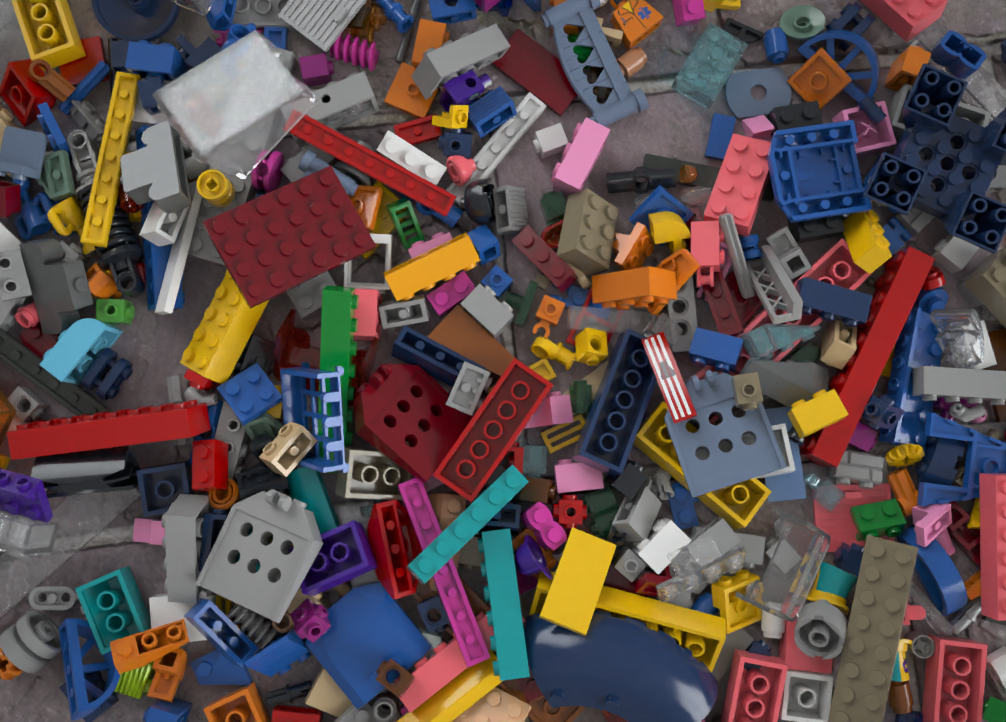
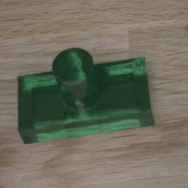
M530 280L525 296L508 291L505 302L509 306L519 309L514 323L515 326L523 328L539 283Z

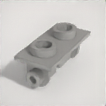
M72 100L71 102L74 107L70 109L71 117L82 128L89 124L85 132L95 143L101 144L106 120L95 111L96 108L90 102Z

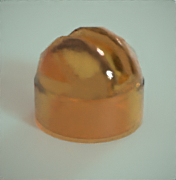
M683 164L679 172L680 182H693L698 175L697 169L694 166Z

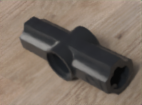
M639 166L632 171L607 173V189L609 194L631 191L644 194L651 189H656L659 185L663 188L676 187L675 166L651 169ZM638 178H645L646 181H645V182H638L637 179H638Z

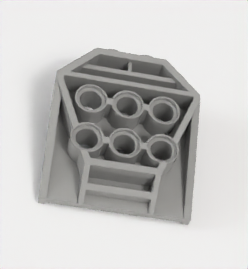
M273 489L268 492L262 491L233 504L195 584L267 617L276 623H280L323 545L314 513L305 509L307 504L296 499L292 501L291 497ZM253 526V532L249 535V529ZM273 535L272 543L268 544L269 537ZM293 543V551L289 554L288 548ZM240 553V560L236 563V556ZM260 562V569L256 572V565ZM280 571L281 577L279 581L276 582V574Z

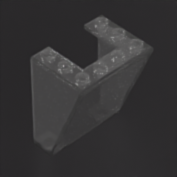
M256 30L168 83L152 95L158 103V109L167 115L170 119L168 121L169 124L180 133L181 141L190 147L193 151L191 153L198 162L202 164L205 162L215 170L221 169L229 176H237L243 180L318 101L307 85L293 77L279 60L282 54L271 40Z

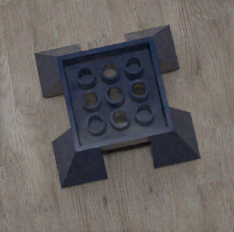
M924 63L902 108L905 130L893 155L882 152L863 197L904 215H908L911 207L939 218L950 235L995 254L1006 232V205L985 196L998 166L1006 165V108L986 127L955 115L954 113L969 82ZM950 140L953 141L954 148L951 146ZM919 152L924 155V161L920 159ZM941 161H942V162L944 163V165H945V170L942 169V167H941V164H940ZM962 171L965 172L966 179L963 178ZM931 182L935 185V191L931 188Z

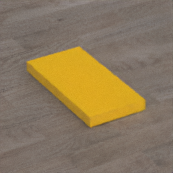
M572 527L539 617L585 636L617 545Z

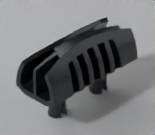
M126 445L110 449L36 457L31 477L41 479L44 488L48 489L46 491L47 498L134 489L139 485L136 471L140 467L133 450Z

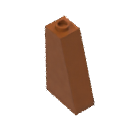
M459 305L427 336L485 367L487 371L498 377L502 376L515 358Z

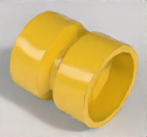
M214 169L206 170L198 177L196 186L199 194L213 206L225 207L234 200L235 188L220 171Z

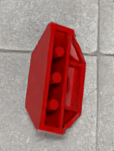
M396 499L373 504L367 526V534L378 566L375 569L376 577L392 599L414 594L419 581L406 567L422 552L408 512Z

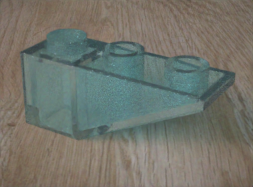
M764 324L741 335L740 338L743 339V344L751 359H770L774 357L772 352L778 349L784 352L795 347L793 342L799 339L805 342L815 337L814 332L821 329L820 325Z

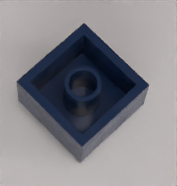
M189 460L142 467L136 471L144 517L166 513L171 503L180 494L195 495L194 489H192L191 467L188 464Z

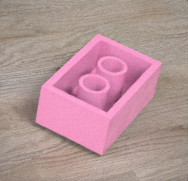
M587 117L583 124H577L573 132L572 144L568 142L563 151L562 164L558 162L552 172L553 190L567 197L582 190L607 141L610 132L609 128Z

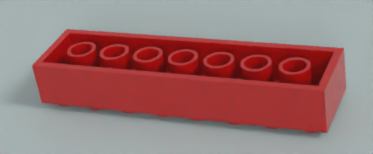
M188 400L178 404L173 402L155 407L150 405L132 410L127 408L116 410V412L104 411L94 413L93 415L82 414L70 418L59 417L45 421V419L31 421L30 423L16 425V430L7 432L11 460L190 438L207 432L211 428L207 403H197V400Z

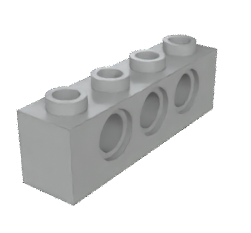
M693 275L677 291V299L670 300L664 306L665 313H662L661 316L662 326L666 327L667 336L665 337L672 354L689 353L697 328ZM674 302L681 304L682 313H676L673 310L672 305ZM675 325L683 326L685 330L683 336L675 333Z

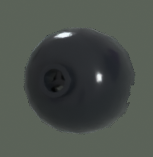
M491 178L479 179L470 183L465 189L464 198L460 199L462 211H466L468 217L478 224L496 223L493 189L495 187L494 184H489Z

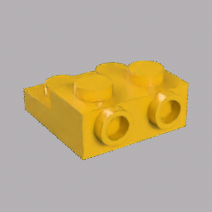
M738 569L735 571L734 576L718 577V582L711 584L713 606L720 609V617L725 618L726 634L761 620L760 580L758 575L750 573L746 569Z

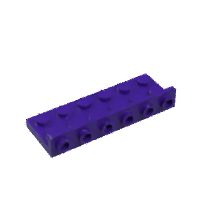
M0 469V510L13 515L17 514L28 517L31 520L48 523L53 514L42 480Z

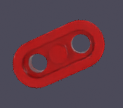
M931 266L922 286L923 290L935 289L946 283L944 274L939 267Z

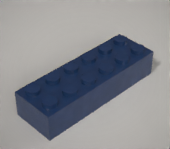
M629 328L623 331L617 339L571 457L612 477L622 474L657 381L641 341L647 337Z

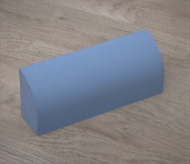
M787 406L765 409L770 425L785 423L786 429L789 431L792 423L787 413L792 408ZM790 440L789 443L796 470L792 473L765 477L766 487L772 491L768 496V502L806 498L799 445Z

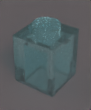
M523 445V473H527V477L541 478V474H546L547 446Z

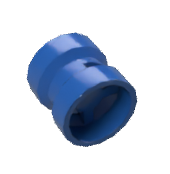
M757 234L739 238L745 261L763 257L762 250L758 248L759 237Z

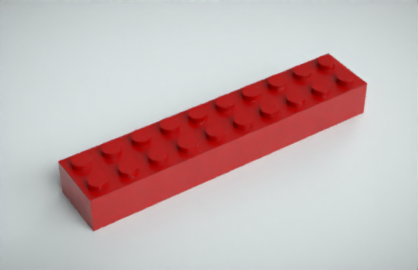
M909 246L893 254L884 263L885 271L883 275L877 278L874 284L876 290L872 295L867 321L857 326L856 351L843 369H838L836 374L831 376L828 381V391L835 389L849 415L804 438L805 444L799 445L800 456L822 467H838L935 258Z

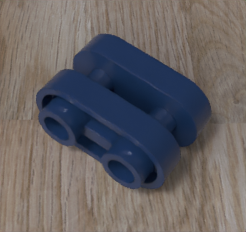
M849 2L840 12L842 16L838 20L833 18L825 28L828 31L845 30L844 28L852 20L857 26L851 32L861 36L876 19L871 14L863 18L858 14L863 7L857 2L853 5ZM841 39L842 42L838 47L845 52L853 43Z
M106 348L100 353L81 382V385L88 390L98 387L96 395L104 401L114 399L120 392L119 387L122 382L126 381L133 373V363L125 358L117 362L118 353L111 348Z

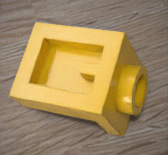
M450 105L449 112L442 111V115L432 116V125L450 129L467 128L468 105Z

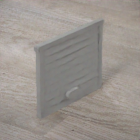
M289 0L278 14L277 19L280 21L282 19L324 52H327L367 0Z

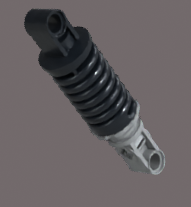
M74 130L69 133L67 144L73 157V164L78 172L76 180L80 187L75 191L76 198L81 202L80 207L83 210L84 217H86L99 153L95 142L84 131ZM119 188L107 248L94 246L100 258V268L105 271H112L116 287L129 297L136 298L142 295L145 290V285L137 265L143 260L144 253L140 246L137 245L138 240L134 236L135 231L129 220L130 217ZM134 281L133 286L127 289L128 283Z

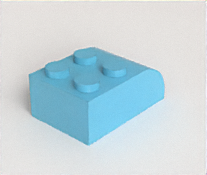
M92 318L78 320L68 330L63 331L59 335L58 342L44 354L43 361L39 365L61 382L81 385L83 377L100 353L106 348H111L124 331L117 326Z

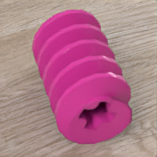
M341 33L330 48V58L335 56V59L338 61L343 59L344 63L352 62L354 66L360 64L361 68L366 69L368 67L370 71H374L379 60V50L376 49V42H373L368 47L367 39H364L362 44H359V37L356 36L352 42L351 34H347L345 39H342Z

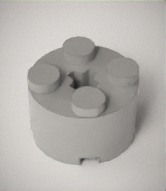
M820 599L817 602L809 603L799 612L794 629L795 643L804 654L810 657L820 656L823 657L822 659H832L838 656L843 649L848 621L844 614L827 600Z

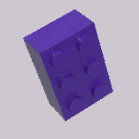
M352 520L321 534L323 545L300 587L304 595L315 596L378 568L362 523ZM294 547L289 548L290 553L293 551Z

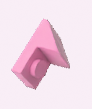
M764 115L741 121L745 136L771 142V133L775 130V127Z
M949 503L912 507L916 542L920 546H928L952 523L951 504Z

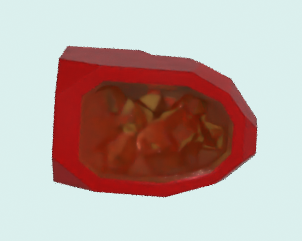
M564 218L542 231L540 238L550 248H558Z

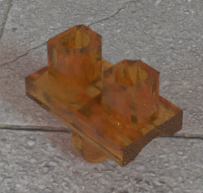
M367 0L364 5H368L371 11L366 29L350 28V34L354 38L357 36L359 39H367L368 44H372L375 31H380V26L387 24V17L381 14V8H377L375 3Z

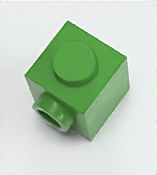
M97 299L96 320L111 325H132V319L135 316L132 302L125 299Z

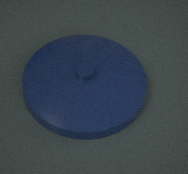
M91 0L94 14L104 29L120 40H134L135 42H138V40L151 42L168 32L178 18L182 1Z

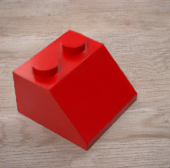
M31 59L8 62L0 86V96L24 127L38 119L37 115L41 114L37 105L47 102L49 108L52 109L57 100L39 83L30 79L28 68L31 62H33ZM39 66L33 68L35 75L38 77L46 76Z

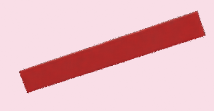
M291 108L281 127L282 130L444 217H447L457 196L294 108Z

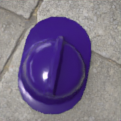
M526 535L525 542L515 551L518 571L523 575L530 576L544 572L549 579L553 580L541 548L531 536Z

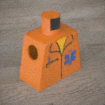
M645 0L610 1V4L615 8L610 22L614 29L623 31L621 42L627 51L640 43L661 25L663 16Z

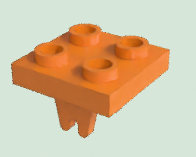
M637 222L630 235L615 232L614 238L616 241H613L612 247L617 255L614 262L619 270L643 267L645 259L654 250V242L646 226Z

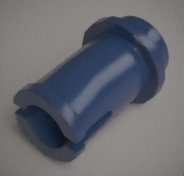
M867 95L857 104L858 110H862L873 124L877 125L887 115L873 101L875 98H870Z

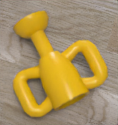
M76 195L54 205L47 213L48 220L60 235L68 236L72 231H76L80 237L82 235L85 217L80 207L81 202L77 200ZM83 245V254L86 255L95 250L94 246Z

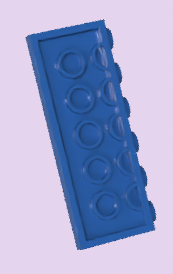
M912 307L896 341L887 396L896 401L895 405L905 411L893 431L880 427L879 441L896 446L916 444L920 445L925 452L927 436H924L927 412L932 413L934 401H922V397L913 396V368L921 366L940 367L948 319L922 312L920 307Z

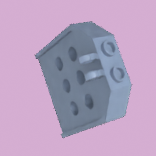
M709 370L705 372V379L699 380L694 375L691 376V380L684 382L697 416L674 424L668 409L664 422L692 498L787 467L762 403L757 405V409L744 411V416L741 418L733 416L731 410L736 407L731 384L733 376L727 373L718 374V372H711ZM714 414L720 416L722 423L712 425L709 422V416ZM695 422L698 424L699 430L695 433H690L686 429V424ZM751 434L755 440L754 444L746 445L743 443L742 435ZM722 441H727L731 444L732 449L730 452L724 453L719 449L718 444ZM701 448L705 449L709 453V457L706 460H699L695 452Z

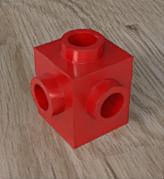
M563 495V499H557V504H553V518H557V523L563 524V528H577V524H582V519L587 517V505H583V500L577 499V495ZM570 507L575 510V514L571 517L566 513Z

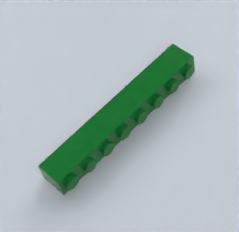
M327 285L322 290L320 370L335 371V366H342L344 368V374L340 376L344 447H349L353 443V431H350V423H353L354 409H351V401H354L355 387H351L352 378H355L356 364H352L353 355H356L357 341H353L354 332H357L358 318H354V311L359 306V295H355V288ZM325 378L326 392H330V378ZM319 397V409H318V413H321V414H322V411H321V400H320V397ZM331 402L326 403L327 415L332 416ZM318 419V435L323 436L322 419ZM328 427L329 438H333V427ZM319 441L320 457L324 458L323 442ZM334 451L329 452L330 460L335 461ZM331 471V472H325V473L337 474V471Z

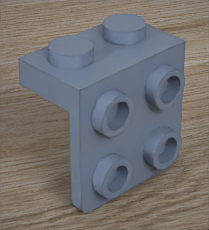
M7 126L4 130L0 151V176L6 177V173H10L13 179L26 181V178L29 177L40 180L48 140L47 135Z

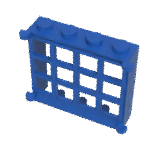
M302 362V367L280 369L284 425L293 422L303 425L309 431L308 417H312L313 433L310 434L317 440L314 444V454L310 453L309 450L297 465L322 473L341 470V473H347L350 466L348 463H345L340 376L344 374V368L342 366H335V371L312 369L308 362ZM305 377L310 378V389H306ZM325 378H330V392H326ZM315 379H320V391H316ZM306 394L311 395L312 412L307 411ZM316 396L320 397L322 414L317 413ZM331 402L332 416L327 415L326 403ZM317 419H322L323 436L318 435ZM328 427H333V438L328 437ZM319 441L323 442L324 458L320 457ZM334 451L335 461L330 460L329 452Z

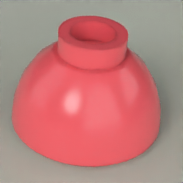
M453 155L448 157L446 162L449 177L454 184L460 187L471 179L473 171L476 170V164L472 158L467 159L460 155Z

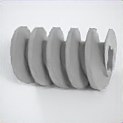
M236 604L226 615L229 619L234 618L233 623L235 625L241 624L240 630L242 632L248 631L246 635L248 638H255L253 641L255 645L261 643L260 649L270 642L277 633V630L271 626V619L264 620V616L239 604Z

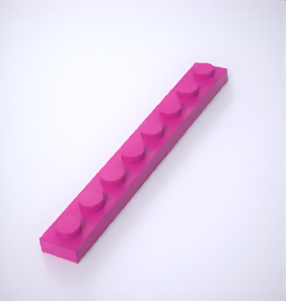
M414 478L398 484V489L423 551L442 531L423 483ZM451 558L432 578L467 667H470L491 657Z

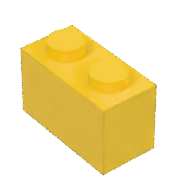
M825 389L820 390L812 395L814 399L807 402L801 399L791 405L792 409L787 415L800 439L849 415L835 389L828 392Z

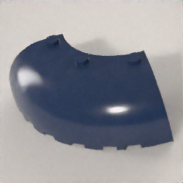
M594 611L587 634L584 636L540 618V613L527 616L524 637L528 663L537 686L552 708L563 706L592 707L618 715L628 722H701L709 714L716 701L718 682L708 667L702 661L699 662L692 656L690 649L687 647L684 649L675 643V638L661 630L656 632L647 628L646 623L629 617H625V620L611 617V613Z

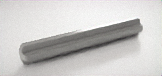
M730 213L722 214L719 216V221L724 233V239L741 296L747 299L753 297L755 292L733 215Z

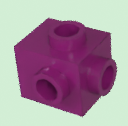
M309 598L305 599L290 614L295 625V633L300 638L304 639L306 637L313 643L331 627L327 617L329 615L328 611L322 605L316 604Z

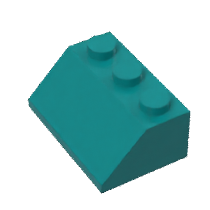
M130 566L118 569L75 588L101 655L111 651V641L151 629L150 615Z

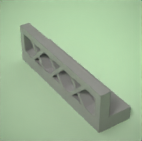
M771 245L761 246L763 257L746 261L752 285L773 325L801 319L802 298ZM760 266L763 268L761 272L751 269ZM761 280L770 282L771 284L769 286L760 284L759 282ZM769 294H772V295L778 296L779 298H778V300L776 301V300L767 298V296H768ZM778 308L787 311V313L776 315L775 311Z

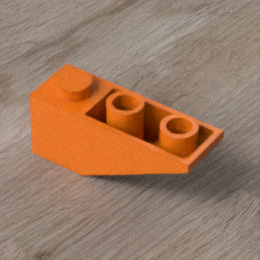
M181 619L111 641L110 647L114 666L118 673L122 674L143 667L190 641L185 621Z

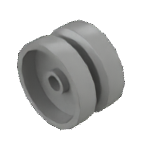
M31 610L18 619L17 624L10 626L1 634L0 647L9 661L18 669L34 674L42 669L49 659L56 657L61 652L59 629L46 615Z

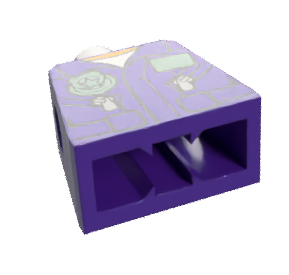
M470 70L443 84L439 103L445 111L449 112L450 105H469L471 102H476L483 97L485 88L492 84L491 79L486 73L477 77L475 72Z

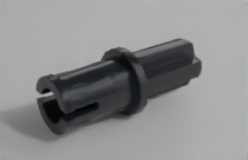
M311 680L291 686L287 684L284 688L267 692L265 694L267 706L270 707L288 701L293 703V700L307 696L312 687Z

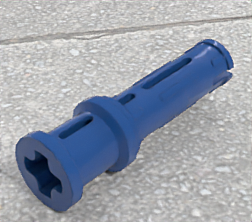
M375 0L385 11V17L389 21L394 22L400 33H405L411 29L414 24V18L411 15H407L399 2Z

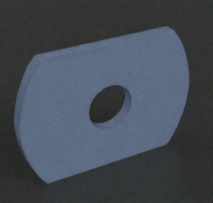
M780 67L732 73L726 83L725 99L729 110L737 120L760 115L765 116L775 107L790 105L791 85L787 82L788 78ZM755 86L762 87L766 92L765 98L763 100H755L751 96V88Z

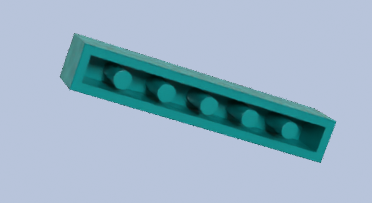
M512 464L406 568L424 585L529 481Z
M510 528L482 532V538L477 539L479 553H484L485 560L480 565L482 577H487L488 584L483 589L485 601H490L491 611H486L488 626L493 625L494 632L493 636H489L491 651L496 650L497 661H493L494 676H499L500 681L530 677Z

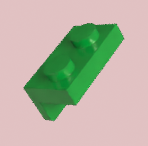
M896 499L854 506L849 511L858 531L855 536L857 541L865 540L866 542L867 535L878 538L899 536L907 524Z

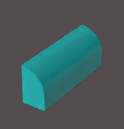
M307 467L290 472L287 476L289 496L292 501L296 499L307 504L305 509L314 513L320 535L339 527L340 523L321 473Z

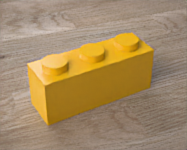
M872 210L850 214L843 221L845 229L843 234L853 262L869 274L892 257L889 250L890 243L883 235L885 231L878 223V215Z

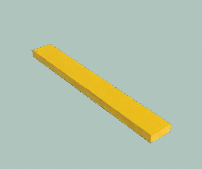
M116 72L80 240L84 245L107 248L120 185V176H122L120 158L127 152L139 94L137 81H141V76L138 74Z

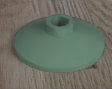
M808 5L792 7L783 13L780 18V28H782L786 36L792 39L806 40L820 34L825 27L826 20L824 14L819 9Z

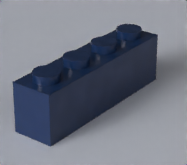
M404 326L396 339L391 353L392 356L409 365H419L428 375L451 387L454 386L464 361L486 370L485 367L407 326Z

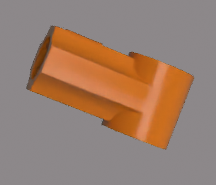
M906 468L895 470L886 475V478L902 514L906 518L912 515V507L920 506L917 505L918 490H916Z

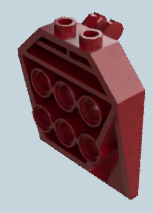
M381 364L369 377V384L365 381L356 391L359 395L353 401L356 433L424 484L439 467L473 418L469 414L446 405L450 394L419 365Z

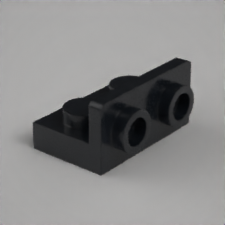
M251 334L241 353L240 359H238L233 369V376L235 377L256 363L268 376L279 343Z
M269 467L236 474L240 498L251 497L262 491L268 492L271 489L280 491L289 488L287 477L275 473Z

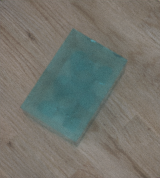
M709 22L676 76L671 88L709 109L748 44Z

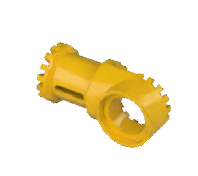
M538 336L531 346L532 353L541 359H555L563 364L566 370H569L573 364L572 361L576 360V352L573 353L563 347L561 342L556 345L551 340H548V338L544 339L545 337Z

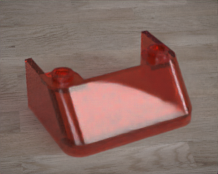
M291 309L276 334L274 376L279 382H281L280 369L302 367V362H308L310 368L320 369V348L310 345L311 338L305 330L294 327L296 310ZM374 337L368 351L357 350L356 355H353L352 364H356L355 378H352L351 387H355L354 400L359 395L356 392L365 381L368 383L375 363L379 338ZM305 377L306 389H310V378ZM315 379L316 391H319V379Z

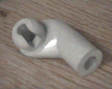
M192 386L188 387L184 393L186 401L197 400V403H207V406L218 404L216 393L203 396L199 393V390Z

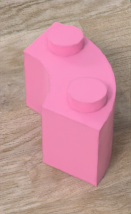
M561 391L549 392L524 429L573 422L570 395H561Z

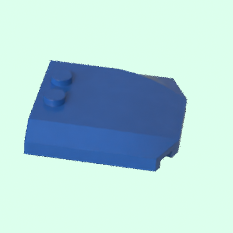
M854 120L783 129L773 133L767 154L768 167L775 202L791 223L866 212L872 209L870 199L863 197L866 187L862 185L854 146L858 142Z
M380 581L352 588L327 609L329 613L327 617L331 627L327 629L325 634L320 636L314 643L309 639L305 642V645L356 709L365 705L385 688L376 680V677L379 675L376 671L384 660L388 662L390 659H394L407 670L432 648L431 643L399 603L391 598ZM397 669L390 671L388 674L389 682L392 683L398 678L400 672Z

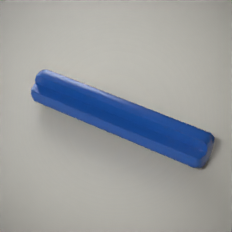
M100 61L75 87L76 89L63 103L59 104V109L64 114L69 115L71 113L70 109L74 107L71 101H83L111 72L109 65L104 61Z

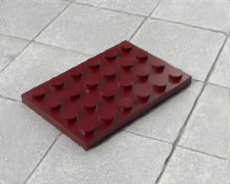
M332 166L321 169L202 223L249 309L376 247Z

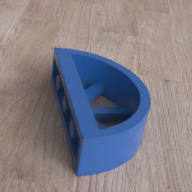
M830 30L810 38L798 48V51L809 60L818 51L812 44L827 39V53L835 61L834 38L854 43L856 45L855 48L839 66L844 70L862 50L867 56L872 70L847 73L852 81L843 90L858 103L867 95L870 98L874 96L880 80V63L874 48L862 36L846 30ZM872 78L869 92L854 80Z
M913 524L905 528L896 538L899 543L919 548L914 571L938 616L945 617L966 606L968 598L965 585L951 558L936 539L926 547L917 544L914 531L915 525Z
M71 618L65 619L58 629L71 721L88 716L99 708L115 690L121 674L118 673L114 666L111 651L103 654L105 662L82 664V658L94 644L98 649L99 647L88 621ZM78 636L87 639L81 649ZM107 670V681L104 691L84 678V673ZM87 692L96 698L95 701L89 704Z

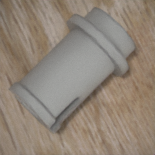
M664 469L655 471L652 480L657 485L660 499L668 500L667 492H669L672 498L674 491L670 483L671 476Z

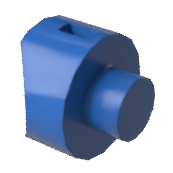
M942 286L931 290H923L921 288L914 304L922 308V312L929 314L939 313L945 308L948 294Z

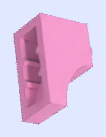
M135 518L133 542L162 545L165 536V528L161 524L162 519Z

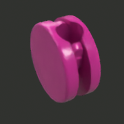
M262 148L258 152L251 174L252 186L255 189L262 190L264 188L266 192H271L278 188L283 172L280 170L284 163L282 152L274 151L272 153L271 149Z

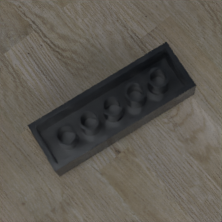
M818 100L775 107L767 115V119L775 127L771 137H773V133L777 130L823 124ZM842 215L792 223L788 220L790 233L796 243L832 238L845 231Z

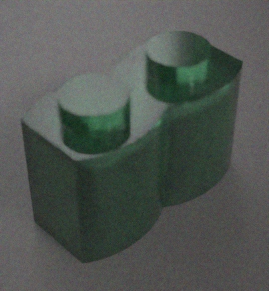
M610 486L583 495V505H587V514L590 513L593 521L589 523L594 536L598 535L599 538L602 535L608 537L609 530L613 527L611 524L619 510Z

